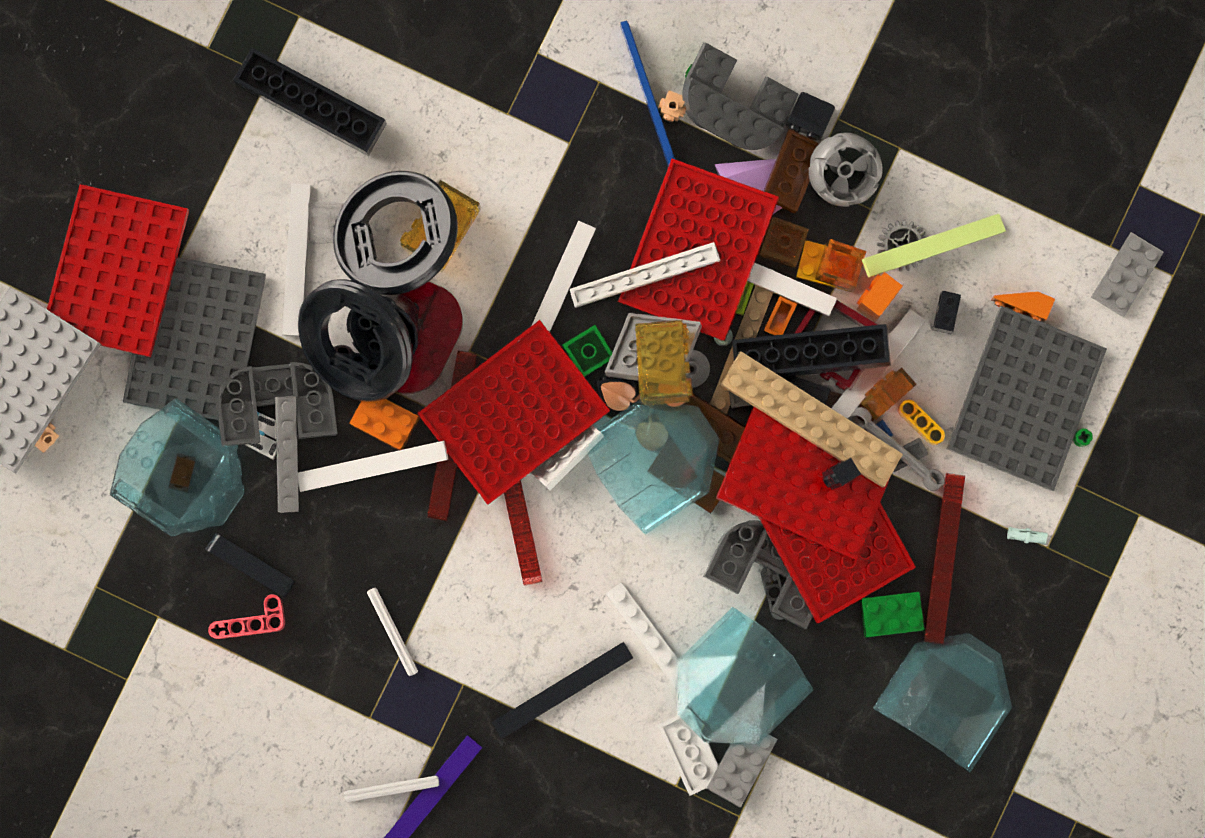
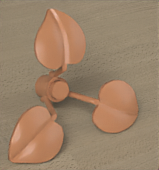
M682 378L679 386L659 384L657 387L649 385L645 388V392L641 391V394L635 397V389L630 384L624 382L604 383L601 385V390L606 404L611 409L617 411L626 410L630 402L635 403L643 397L644 402L650 406L649 424L640 423L637 426L636 439L643 448L649 451H656L667 441L668 430L659 422L652 423L653 406L658 403L659 398L661 400L665 399L667 405L671 407L684 404L690 395L692 380L691 378Z

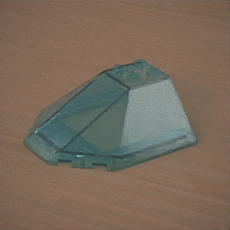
M643 397L597 428L604 437L588 452L593 467L618 507L645 535L709 493L720 439L698 407L684 404L673 407L667 405L665 400Z
M175 398L142 422L120 453L110 496L169 536H177L185 532H194L211 526L223 525L245 493L241 480L240 459H238L237 453L238 445L221 447L220 429ZM177 453L196 457L187 493L168 488Z
M734 607L678 659L677 715L704 743L759 744L813 691L812 686L794 657L766 628Z
M969 633L916 643L873 709L909 729L954 760L956 764L971 772L1012 709L1001 654Z

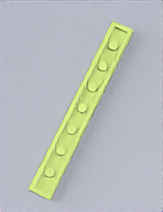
M996 214L864 258L862 262L867 276L870 278L1004 233L1006 230L1000 214Z

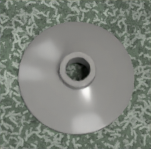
M693 350L682 377L691 378V388L700 386L709 376L710 365L706 356L697 350ZM692 366L694 372L689 373L687 367Z

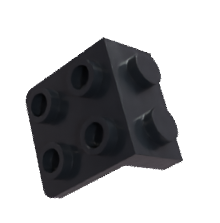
M801 92L786 126L797 133L806 134V137L809 139L821 141L835 106L808 93Z

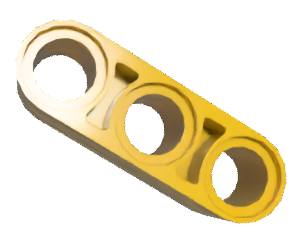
M908 399L900 404L898 408L900 416L929 444L938 445L943 441L945 437L943 429L914 401ZM903 405H911L912 413L906 414L903 411ZM921 417L926 420L925 427L917 425L916 421L918 418ZM932 431H937L940 434L938 441L931 439L930 434Z

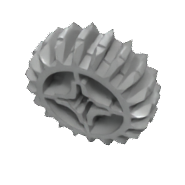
M898 220L895 221V227L890 223L888 224L889 230L886 228L882 230L885 235H879L878 237L883 242H877V246L883 248L877 252L879 254L888 251V243L894 248L900 247L898 244H901L905 238V243L909 244L910 234L915 237L916 241L921 240V237L925 235V231L918 233L917 231L920 229V226L918 225L915 229L912 228L914 225L912 221L909 226H906V220H903L902 226H900ZM895 232H905L904 236L900 239L890 238ZM917 262L911 264L914 268L918 267ZM910 264L905 266L907 271L911 270ZM904 266L899 268L900 272L903 271Z

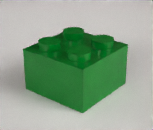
M596 325L563 344L574 365L583 376L609 362L613 353Z

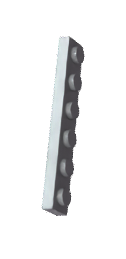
M275 397L278 512H299L296 397Z

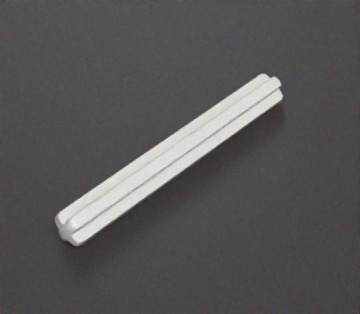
M376 588L370 589L367 594L409 676L416 674L418 670Z
M431 776L345 791L344 798L346 802L437 787L439 786L438 776Z

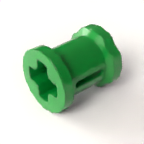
M1084 428L1076 431L1073 438L1074 444L1078 447L1089 445L1093 439L1092 432ZM1083 435L1087 437V439L1084 440V443L1083 440H1079V436Z

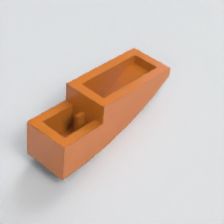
M780 296L764 331L773 335H783L797 303Z

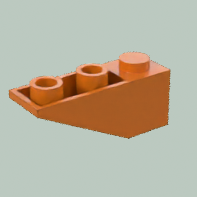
M1037 291L994 295L991 301H994V305L998 307H1008L1015 312L1028 315L1030 318L1040 322H1045L1055 298Z

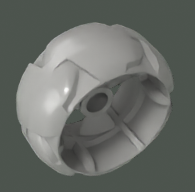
M839 133L824 139L814 149L810 159L809 179L816 193L828 203L840 207H849L850 205L866 201L877 190L878 181L882 177V161L877 149L865 138L853 133ZM846 147L857 149L862 153V156L851 164L839 155L838 150L844 151ZM826 164L830 166L833 172L839 175L831 187L828 186L824 179V170H827L828 167ZM854 170L863 171L865 175L861 182L855 188L849 189L847 178L853 174Z

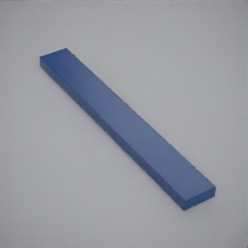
M626 20L620 22V27L669 167L671 159H675L629 23Z

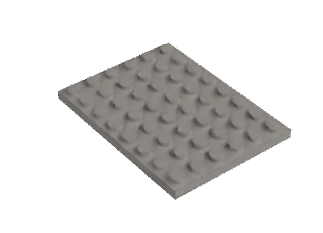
M9 287L0 301V464L17 473L101 344L12 287Z

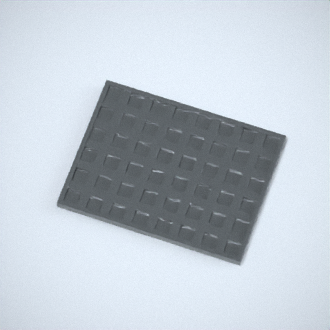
M177 257L152 356L146 357L132 353L123 403L219 421L217 399L221 386L231 374L239 369L248 367L266 274Z
M1000 306L946 449L1054 491L1107 348Z

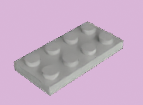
M1131 232L1091 298L1124 317L1164 252Z
M743 721L706 789L741 807L778 739Z

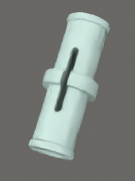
M1009 527L1007 539L1020 540L1027 544L1032 542L1046 545L1048 536L1046 532L1032 531L1030 528L1018 529Z

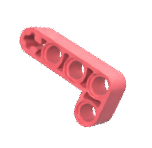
M268 595L264 600L265 615L215 621L209 626V635L215 639H225L281 631L285 626L282 599L277 595ZM272 598L278 600V606L274 609H271L268 605L269 600ZM275 617H278L281 621L280 626L277 628L271 626V620ZM254 620L261 622V628L257 631L252 629V622ZM237 622L242 625V630L239 633H235L232 629L233 625ZM226 623H228V631H221L219 635L214 633L217 625L220 628H227Z

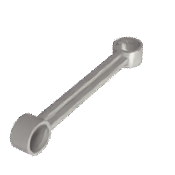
M858 407L854 410L849 420L903 454L901 460L923 477V484L928 490L937 491L945 483V477L939 470H929L871 421L872 416L867 409ZM857 416L862 417L864 421L858 419ZM931 477L936 480L937 484L932 481Z

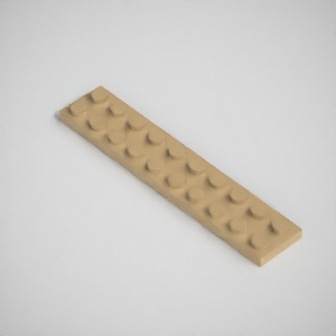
M743 352L738 354L721 383L722 387L839 461L852 458L860 473L881 487H885L903 455Z

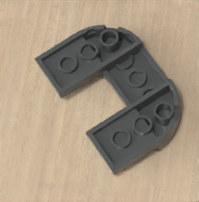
M703 42L683 85L682 99L685 101L686 113L698 127L739 148L759 150L772 145L783 134L785 130L783 126L799 94L765 76L750 109L721 94L737 59Z
M299 362L253 368L249 366L237 370L224 382L218 394L217 412L221 447L260 443L257 406L275 405V397H296V421L299 439L337 435L331 387L320 378L312 366Z
M761 521L743 522L727 530L718 541L719 544L703 577L735 594H739L753 563L756 562L786 578L771 612L803 629H807L813 615Z

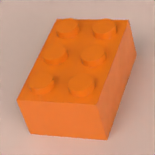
M885 272L882 276L878 274L868 287L869 290L866 289L857 302L859 306L856 310L875 323L903 285Z
M383 399L374 402L361 401L349 424L397 450H403L420 418L391 401Z

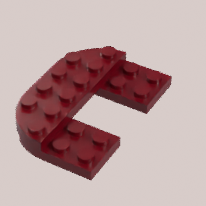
M431 282L401 294L419 306L418 319L423 321V324L418 332V347L413 355L411 373L405 384L396 393L415 394L433 386L441 377L444 367L462 333L463 316L456 298L445 288Z

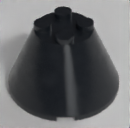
M401 294L383 296L395 301L396 311L408 330L414 355L418 347L419 306ZM350 310L346 326L347 332L350 333L353 339L352 344L359 353L366 355L369 360L380 363V345L373 332V329L379 323Z

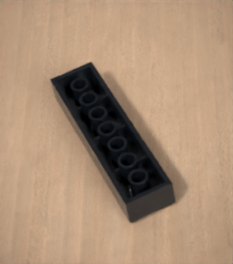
M254 48L250 49L233 80L237 86L368 157L387 124L384 118Z
M886 324L732 340L734 361L738 354L743 352L781 377L891 366L888 328Z

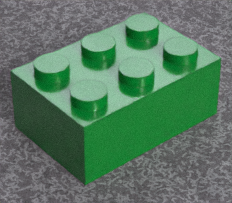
M919 592L860 599L865 638L924 631Z

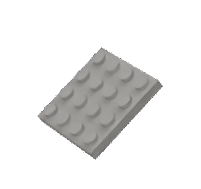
M628 313L606 367V376L679 386L702 328L701 322Z

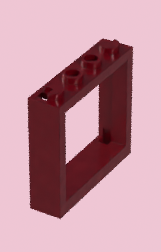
M836 301L833 310L861 327L878 325L840 301ZM810 309L795 333H804L817 311ZM865 369L854 370L848 380L835 372L820 373L819 376L826 381L833 380L836 382L835 386L845 391L848 388L851 391Z

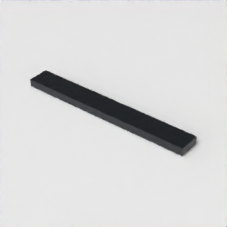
M622 642L496 719L492 724L502 739L633 659V656L625 643Z

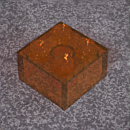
M773 217L759 256L795 268L809 229Z
M830 239L825 244L815 280L852 291L857 285L863 265L862 259L865 258L866 251Z
M902 367L896 372L894 370L889 372L885 376L887 380L881 379L874 385L876 389L872 387L864 394L866 398L861 404L870 412L875 420L917 385Z

